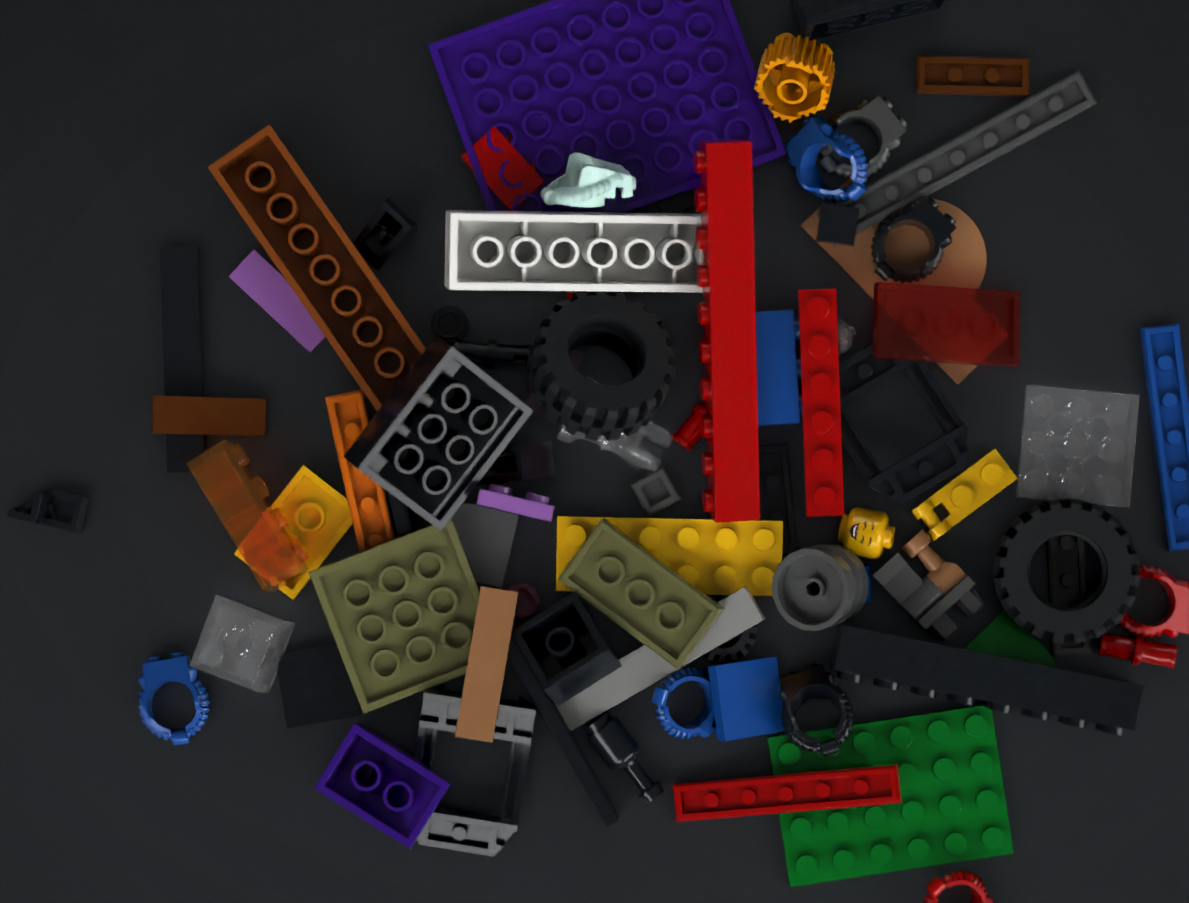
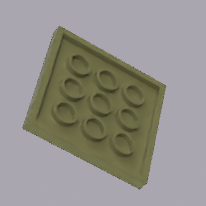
M452 519L448 521L442 531L430 524L309 571L363 714L466 674L480 593Z

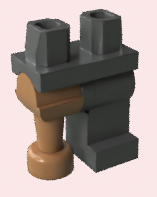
M922 529L901 550L909 558H914L917 555L928 569V574L921 579L897 552L872 574V578L922 630L928 629L932 634L944 641L958 628L944 613L955 603L967 617H970L984 603L973 589L975 585L973 580L958 565L946 562L929 547L928 544L932 539Z

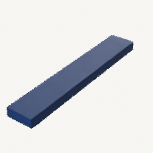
M1179 324L1141 328L1140 336L1167 551L1189 549V400Z

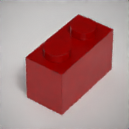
M494 126L490 129V140L502 152H496L490 148L487 143V133L473 145L487 186L510 211H513V202L519 195L523 193L533 194L545 181L535 171L537 169L535 162L530 166L509 143L513 140V136L510 134L505 138ZM466 151L461 156V159L473 172V167ZM504 161H509L503 170L506 181L512 184L522 182V186L512 188L502 182L499 172ZM528 197L521 198L518 201L516 208L521 203H523Z

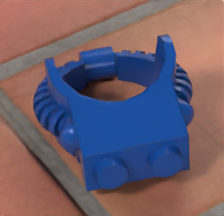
M822 116L808 117L802 123L803 128L799 132L793 133L787 139L788 144L784 147L789 156V164L796 167L798 182L804 189L825 201L842 202L850 198L856 201L867 190L864 182L867 180L866 175H868V171H866V168H868V164L865 162L867 158L863 155L864 151L860 149V145L855 143L853 138H849L848 135L842 132L835 131ZM830 144L840 156L850 158L852 164L850 178L854 182L848 188L834 190L823 182L819 168L815 167L817 155L824 146Z
M184 652L171 653L170 659L161 660L160 656L146 658L147 663L142 664L143 674L138 678L143 688L139 692L140 698L137 701L139 702L137 707L140 709L139 716L142 717V723H145L147 730L150 729L153 735L156 734L158 738L163 737L166 741L172 740L174 746L190 743L189 737L191 735L195 736L197 731L200 732L201 726L206 724L205 720L209 717L207 713L210 712V708H208L210 700L207 699L209 695L205 692V686L202 687V682L196 680V668L191 665L189 655L184 656ZM179 682L185 684L193 695L197 711L195 717L185 726V729L172 731V729L161 725L154 717L152 700L155 692L166 683Z
M685 667L684 670L681 668L678 672L674 671L672 676L666 677L667 680L662 682V687H655L651 702L657 706L655 712L658 713L656 717L659 719L660 726L663 725L662 729L667 731L669 735L675 738L679 737V739H684V737L686 739L694 738L697 734L703 738L708 737L711 733L717 735L710 679L705 671L702 672L701 669L696 670L694 667L691 669ZM695 681L702 690L704 707L693 721L685 724H676L669 714L668 706H666L669 692L673 691L683 682Z

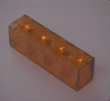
M224 439L186 464L264 592L273 593L309 570L305 563L309 556L300 541L296 539L292 542L285 529L290 525L282 511L278 507L272 509L265 498L270 495V492L259 475L254 478L246 466L250 463V459L239 443L233 445L232 442Z

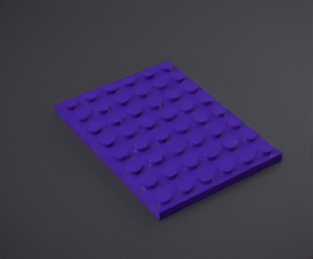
M551 0L428 44L431 58L488 211H510L487 186L473 145L487 133V143L490 148L496 152H503L502 149L496 148L491 143L490 129L494 126L505 138L510 134L513 136V140L509 143L530 166L535 162L537 168L535 171L545 181L533 194L523 193L519 195L513 202V211L629 213L700 187V173H695L694 151L699 150V141L746 139L751 141L752 168L784 157L787 154L773 115L768 109V104L763 105V99H759V93L754 89L757 72L730 0ZM574 152H580L600 160L619 164L628 170L632 176H635L636 190H633L632 197L622 198V192L616 188L615 198H605L604 206L600 207L548 205L542 200L540 194L543 188L565 174L569 155ZM507 159L500 167L499 174L502 182L512 188L522 186V182L512 184L504 178V167L510 163ZM528 197L523 203H521L516 208V205L521 198Z

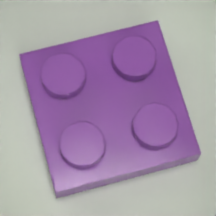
M489 484L488 491L479 490L476 503L478 505L552 522L555 507L548 505L549 497L527 492L525 499L511 496L513 491L511 488Z

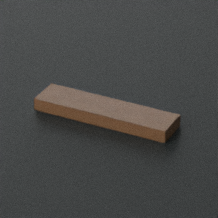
M483 586L480 588L455 737L493 743L518 592Z

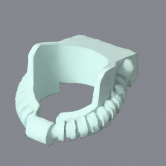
M574 152L569 155L565 174L543 188L540 195L542 200L548 205L600 207L604 206L605 198H615L616 188L622 192V198L632 197L633 190H636L635 176H632L628 170L619 164L600 160L580 152Z

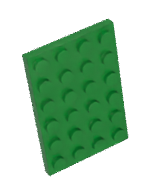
M985 704L853 724L851 726V733H848L849 737L844 739L845 742L842 745L838 746L839 752L824 757L822 752H807L806 749L799 748V745L796 746L793 740L789 739L788 734L767 737L773 775L898 764L901 803L778 813L789 886L795 887L1014 854L992 709L984 707ZM837 727L803 731V733L812 737H818L821 743L834 738L833 731Z

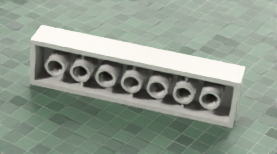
M446 210L444 286L449 290L703 293V287H698L696 277L697 265H702V249H697L695 238L696 227L701 226V214Z

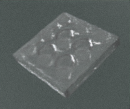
M1026 385L1016 497L1039 500L1078 499L1096 505L1129 508L1140 395Z

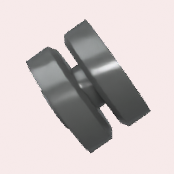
M820 543L788 554L778 564L772 579V596L778 612L789 624L801 630L820 631L852 619L863 608L868 595V576L863 562L852 550L837 543Z

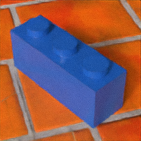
M793 310L756 312L758 427L799 424L800 416H803L802 393H798L797 378H801V356H796L795 341H800L799 318L794 319Z

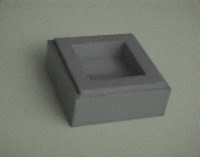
M663 466L630 484L648 517L681 499Z

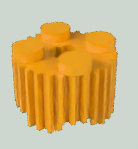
M782 33L776 36L774 44L770 43L768 49L765 48L764 54L761 57L754 89L759 93V99H763V105L768 104V109L774 114L773 118L781 117V121L788 119L789 123H792L793 120L801 118L802 115L809 117L810 113L816 114L817 111L826 108L835 74V62L832 61L833 52L827 44H816V40L810 41L808 36L802 39L801 35L795 38L790 33Z

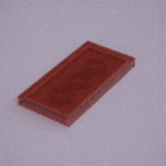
M877 282L874 284L873 358L1016 368L1020 366V292Z

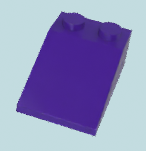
M354 723L314 789L411 849L451 783L364 724Z

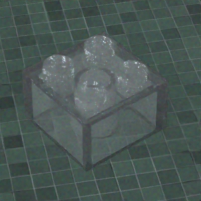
M215 595L189 666L256 692L270 693L277 669L296 622L233 598Z

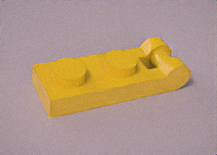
M995 448L917 505L911 512L917 520L920 518L929 528L927 531L928 535L935 541L1018 478ZM940 503L949 513L942 520L933 510Z

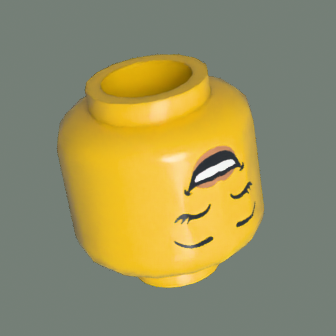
M855 507L849 514L842 516L838 543L852 550L856 556L878 559L883 554L885 548H892L895 527L889 526V518L885 512Z

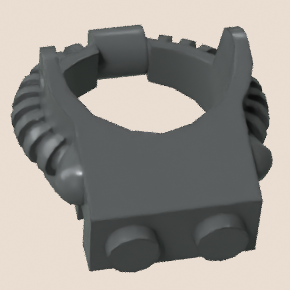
M877 96L872 101L863 99L857 105V108L853 106L849 107V109L844 108L842 112L838 111L835 113V116L829 118L830 121L828 123L834 130L847 122H854L855 120L865 123L874 129L878 139V150L875 157L866 163L868 164V168H866L868 175L866 177H869L871 173L875 174L877 169L880 170L883 167L882 164L887 162L886 158L891 154L889 151L900 145V137L907 131L905 129L907 127L906 122L900 115L897 117L890 110L893 106L886 97L881 98ZM830 144L821 148L820 155H823V159L819 163L828 174L836 172L838 176H844L843 178L851 177L852 166L845 163L840 165L831 154L833 147Z

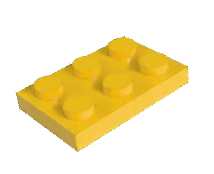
M303 465L234 555L292 600H295L311 579L309 571L319 568L352 527L353 523L347 498Z

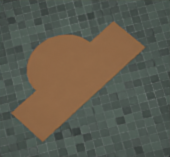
M849 177L838 189L848 188L854 181ZM933 199L939 205L937 209L943 215L948 213L956 221L954 225L957 228L950 234L952 243L945 249H942L944 254L940 257L941 262L937 264V269L932 270L933 273L931 275H926L927 278H921L919 282L913 281L909 284L908 282L903 284L900 281L894 282V279H888L885 282L874 272L877 269V264H874V257L871 255V252H873V249H871L873 244L872 237H875L874 232L878 230L879 224H883V221L855 235L853 247L843 245L834 247L833 244L817 242L900 327L904 326L906 328L907 334L957 385L1008 336L971 299L980 287L985 275L987 265L986 247L983 237L972 219L950 203ZM825 201L824 203H826V204H834V203H836V201H835V202ZM821 206L800 225L815 241L819 218L816 214L821 210ZM903 224L892 229L885 239L884 251L887 258L884 261L895 271L897 269L914 270L921 267L928 259L930 251L927 236L921 229L915 226Z

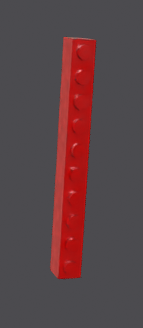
M746 139L699 141V150L694 151L695 173H700V188L695 189L696 211H701V226L696 227L695 238L697 249H702V265H697L696 277L698 287H703V302L698 303L697 315L699 325H704V340L699 341L698 353L700 363H705V378H700L699 391L701 400H706V415H701L700 429L702 438H707V452L701 455V467L703 475H708V490H703L702 505L704 512H709V517L715 523L760 520L752 142Z

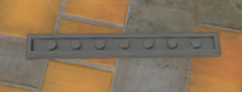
M1077 71L867 185V190L856 201L850 198L846 201L836 202L833 205L859 208L856 228L857 235L888 218L891 214L894 215L896 212L905 209L908 203L918 202L923 197L931 195L1096 105L1097 102L1080 71Z

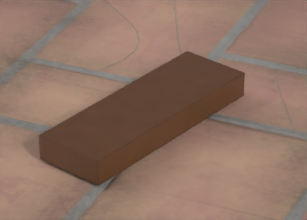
M918 55L916 59V94L1028 97L1030 58Z
M152 396L151 434L265 436L266 399Z

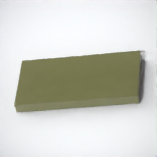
M605 518L600 520L558 578V580L677 670L683 667L725 609Z

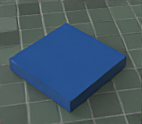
M777 656L708 666L718 742L784 731L785 727H783L781 719L783 703L779 697L781 684Z

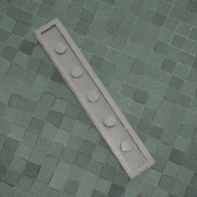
M747 586L718 602L725 609L683 666L765 620ZM643 645L619 659L622 665L620 668L558 706L556 703L555 705L569 730L572 731L677 669L646 645Z

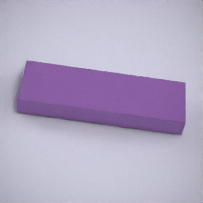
M253 250L228 276L310 353L326 339L285 278L257 251Z

